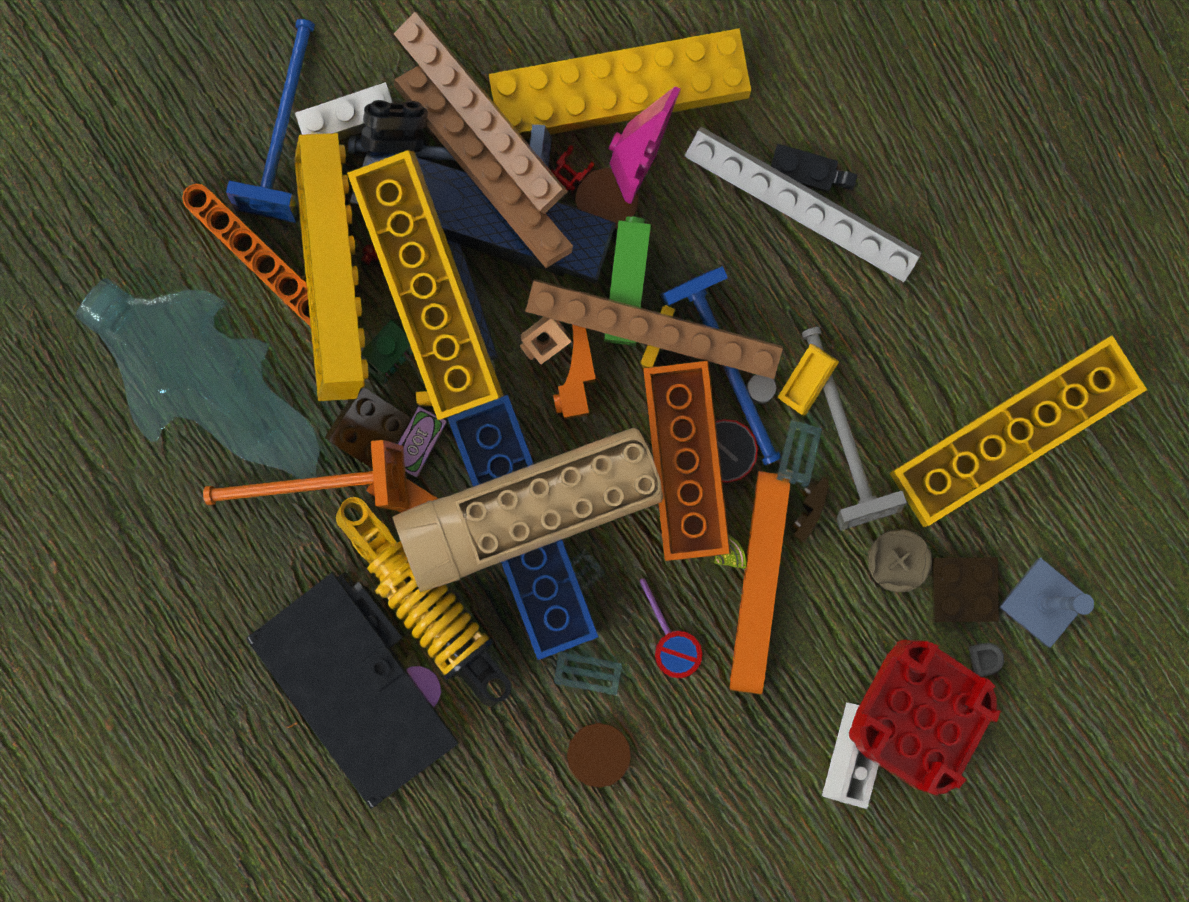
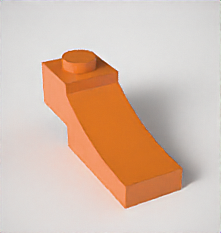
M573 324V354L569 374L565 384L558 386L559 394L553 395L556 413H563L564 420L589 415L584 384L596 382L586 328Z

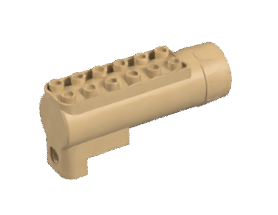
M630 428L458 493L427 501L392 518L419 591L423 592L458 581L460 578L481 569L661 503L663 491L661 480L648 445L638 429Z

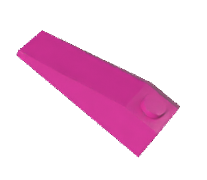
M676 86L626 125L622 134L616 132L609 146V150L613 151L609 164L623 198L629 204L632 203L657 155L680 92V88Z

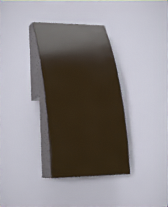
M824 476L819 481L813 478L802 491V494L806 497L801 503L811 511L809 514L803 511L792 525L796 529L792 536L801 543H804L809 537L822 513L829 480Z

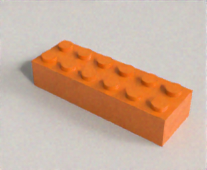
M708 361L643 368L653 459L663 491V500L658 504L665 561L731 554Z

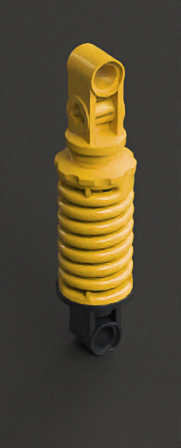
M350 497L344 500L337 511L336 522L351 540L357 552L370 564L367 570L371 574L375 573V576L379 578L381 583L375 590L376 594L383 598H388V606L390 608H398L396 612L397 617L405 619L404 625L407 629L413 628L412 635L416 639L421 638L420 645L422 648L429 647L428 655L431 658L436 657L435 664L445 675L444 678L449 680L459 674L480 702L486 706H497L508 698L511 692V683L486 653L494 643V640L489 638L487 634L478 631V623L472 622L466 625L471 620V615L468 612L459 615L464 609L463 605L459 602L451 606L456 600V596L453 593H448L443 597L448 591L446 584L420 592L401 541L396 542L389 529L375 516L362 499ZM348 508L357 510L360 514V520H348L344 515V510ZM489 682L499 685L501 688L500 697L495 698L489 695L487 692V684Z

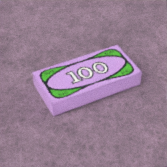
M421 407L417 408L398 443L404 448L405 471L415 477H418L447 424L446 420H437L436 415Z

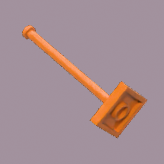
M386 440L371 441L373 471L224 488L205 486L203 490L204 501L206 505H214L216 501L374 484L375 506L395 511L407 510L404 448L402 445Z

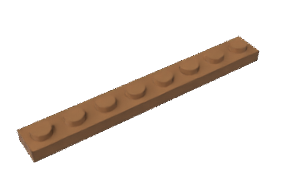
M414 12L394 33L395 37L539 212L545 214L568 191L419 13Z
M420 66L394 79V87L406 101H417L427 109V127L545 268L572 253L573 245L546 213L539 212Z
M537 279L533 280L525 310L528 313L772 379L775 378L783 346Z

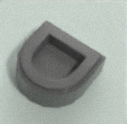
M981 643L967 647L973 672L980 677L995 674L1002 668L1004 655L997 645Z

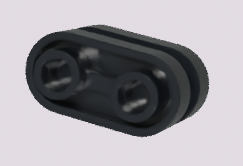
M383 100L373 101L364 107L363 122L367 127L362 129L361 146L366 150L382 153H401L407 150L413 152L421 151L424 148L425 133L421 129L427 125V109L417 101H405L404 103H388Z

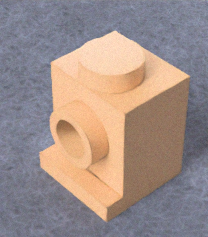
M543 317L521 334V341L523 343L520 347L530 360L536 358L542 365L571 343V337L560 321ZM541 333H547L549 338L546 341L541 342L537 339V336Z

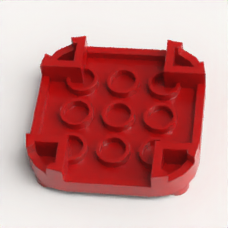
M902 639L887 654L859 705L852 722V727L849 730V738L855 743L857 749L874 763L913 788L938 796V794H945L954 788L960 789L967 780L962 774L990 721L997 723L1001 712L997 710V700L993 690L996 686L988 678L980 677L938 648L939 645L923 640Z

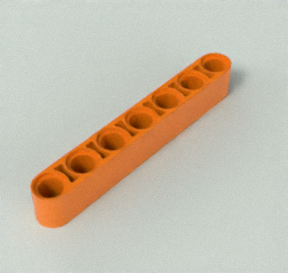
M197 183L188 186L183 192L182 197L186 208L311 327L310 317H307L305 313L306 306L308 305L306 282L207 187ZM199 193L206 194L205 204L202 207H193L192 201L194 196ZM228 215V226L221 230L216 229L215 220L217 217ZM242 237H251L252 246L250 249L243 252L239 251L237 247L238 241ZM267 258L274 259L275 267L273 271L266 274L261 273V262ZM289 280L297 281V291L293 295H284L282 289L285 282Z
M758 472L730 678V690L761 695L763 692L791 475Z

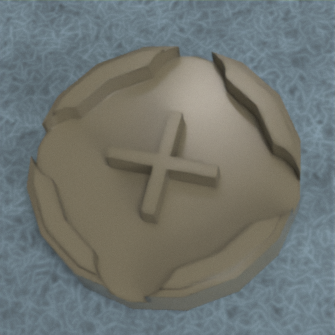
M905 529L890 530L880 535L871 545L867 557L868 570L874 581L883 589L895 593L909 592L919 587L929 576L932 567L931 551L928 545L917 533Z

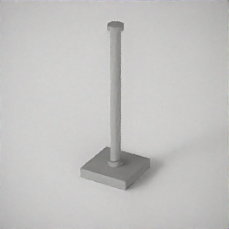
M813 327L801 333L803 339L807 340L809 345L814 344L824 351L819 337L822 334L820 327ZM831 374L823 389L860 497L857 505L839 511L836 520L840 531L900 513L907 502L903 490L879 498L876 495H872Z

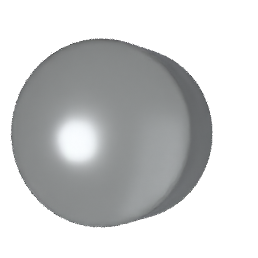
M756 374L746 384L749 395L755 404L767 403L776 392L775 381L765 376Z

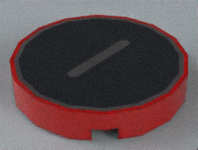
M727 419L716 421L723 483H730L741 480L751 472L757 461L758 447L756 439L748 427L738 421Z

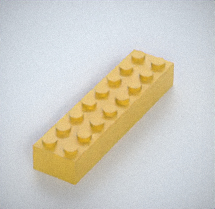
M740 28L489 74L493 102L524 139L531 138L532 124L545 125L551 135L632 120L674 86L680 88V92L672 112L748 99L751 93Z
M338 133L299 135L294 157L318 401L357 399L360 389L365 386V379H368L367 360H361V348L365 347L364 329L358 328V317L362 314L360 297H355V286H358L357 266H352V255H355V240L353 235L348 236L349 224H352L351 205H345V194L349 193L348 176L342 175V164H345L346 154L344 144L339 145Z
M407 150L348 172L349 180L437 420L503 397L504 395L415 152Z
M1112 335L891 471L890 475L900 491L903 490L906 501L922 526H929L1147 389Z

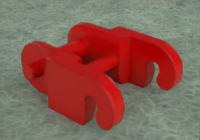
M572 145L557 160L556 166L558 167L556 170L551 169V172L566 187L567 191H574L575 187L573 185L576 182L580 184L583 178L595 166L591 162L582 173H577L569 167L565 160L574 150ZM563 168L574 176L571 182L559 174Z

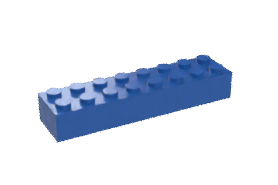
M508 395L447 417L473 487L534 464ZM563 540L501 562L537 660L599 637Z

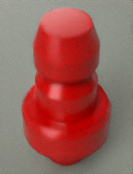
M373 242L370 245L367 244L362 249L364 256L361 258V261L366 265H369L371 261L377 262L379 260Z

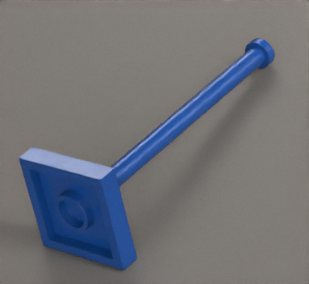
M297 19L295 27L298 30L260 187L229 181L226 194L234 211L293 223L297 221L299 210L292 193L273 190V185L309 35L315 28L313 22L305 19Z
M723 266L659 295L664 306L671 305L687 297L689 302H694L703 324L719 329L704 296L707 294L705 288L727 279L728 276ZM722 365L764 456L762 458L763 464L767 465L780 459L781 455L779 451H775L739 370Z

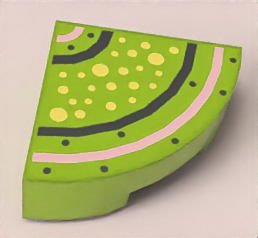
M729 535L731 554L715 556L714 563L746 569V557L743 548L737 540Z

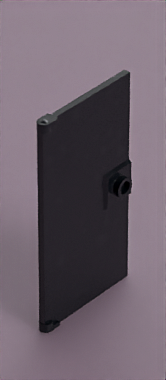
M334 572L246 638L249 645L254 649L370 809L376 807L378 803L459 744L457 738L408 674L404 665L383 640Z

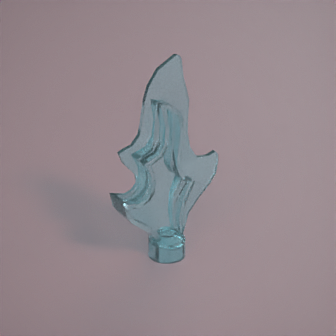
M108 278L100 281L89 292L76 313V319L96 334H99L114 356L124 382L132 419L150 442H158L162 430L175 417L190 419L201 425L228 450L244 460L284 470L298 479L315 477L320 447L314 428L300 412L273 393L263 381L262 363L270 344L257 339H230L216 330L214 317L220 309L228 305L227 302L203 290H184L154 299H135Z

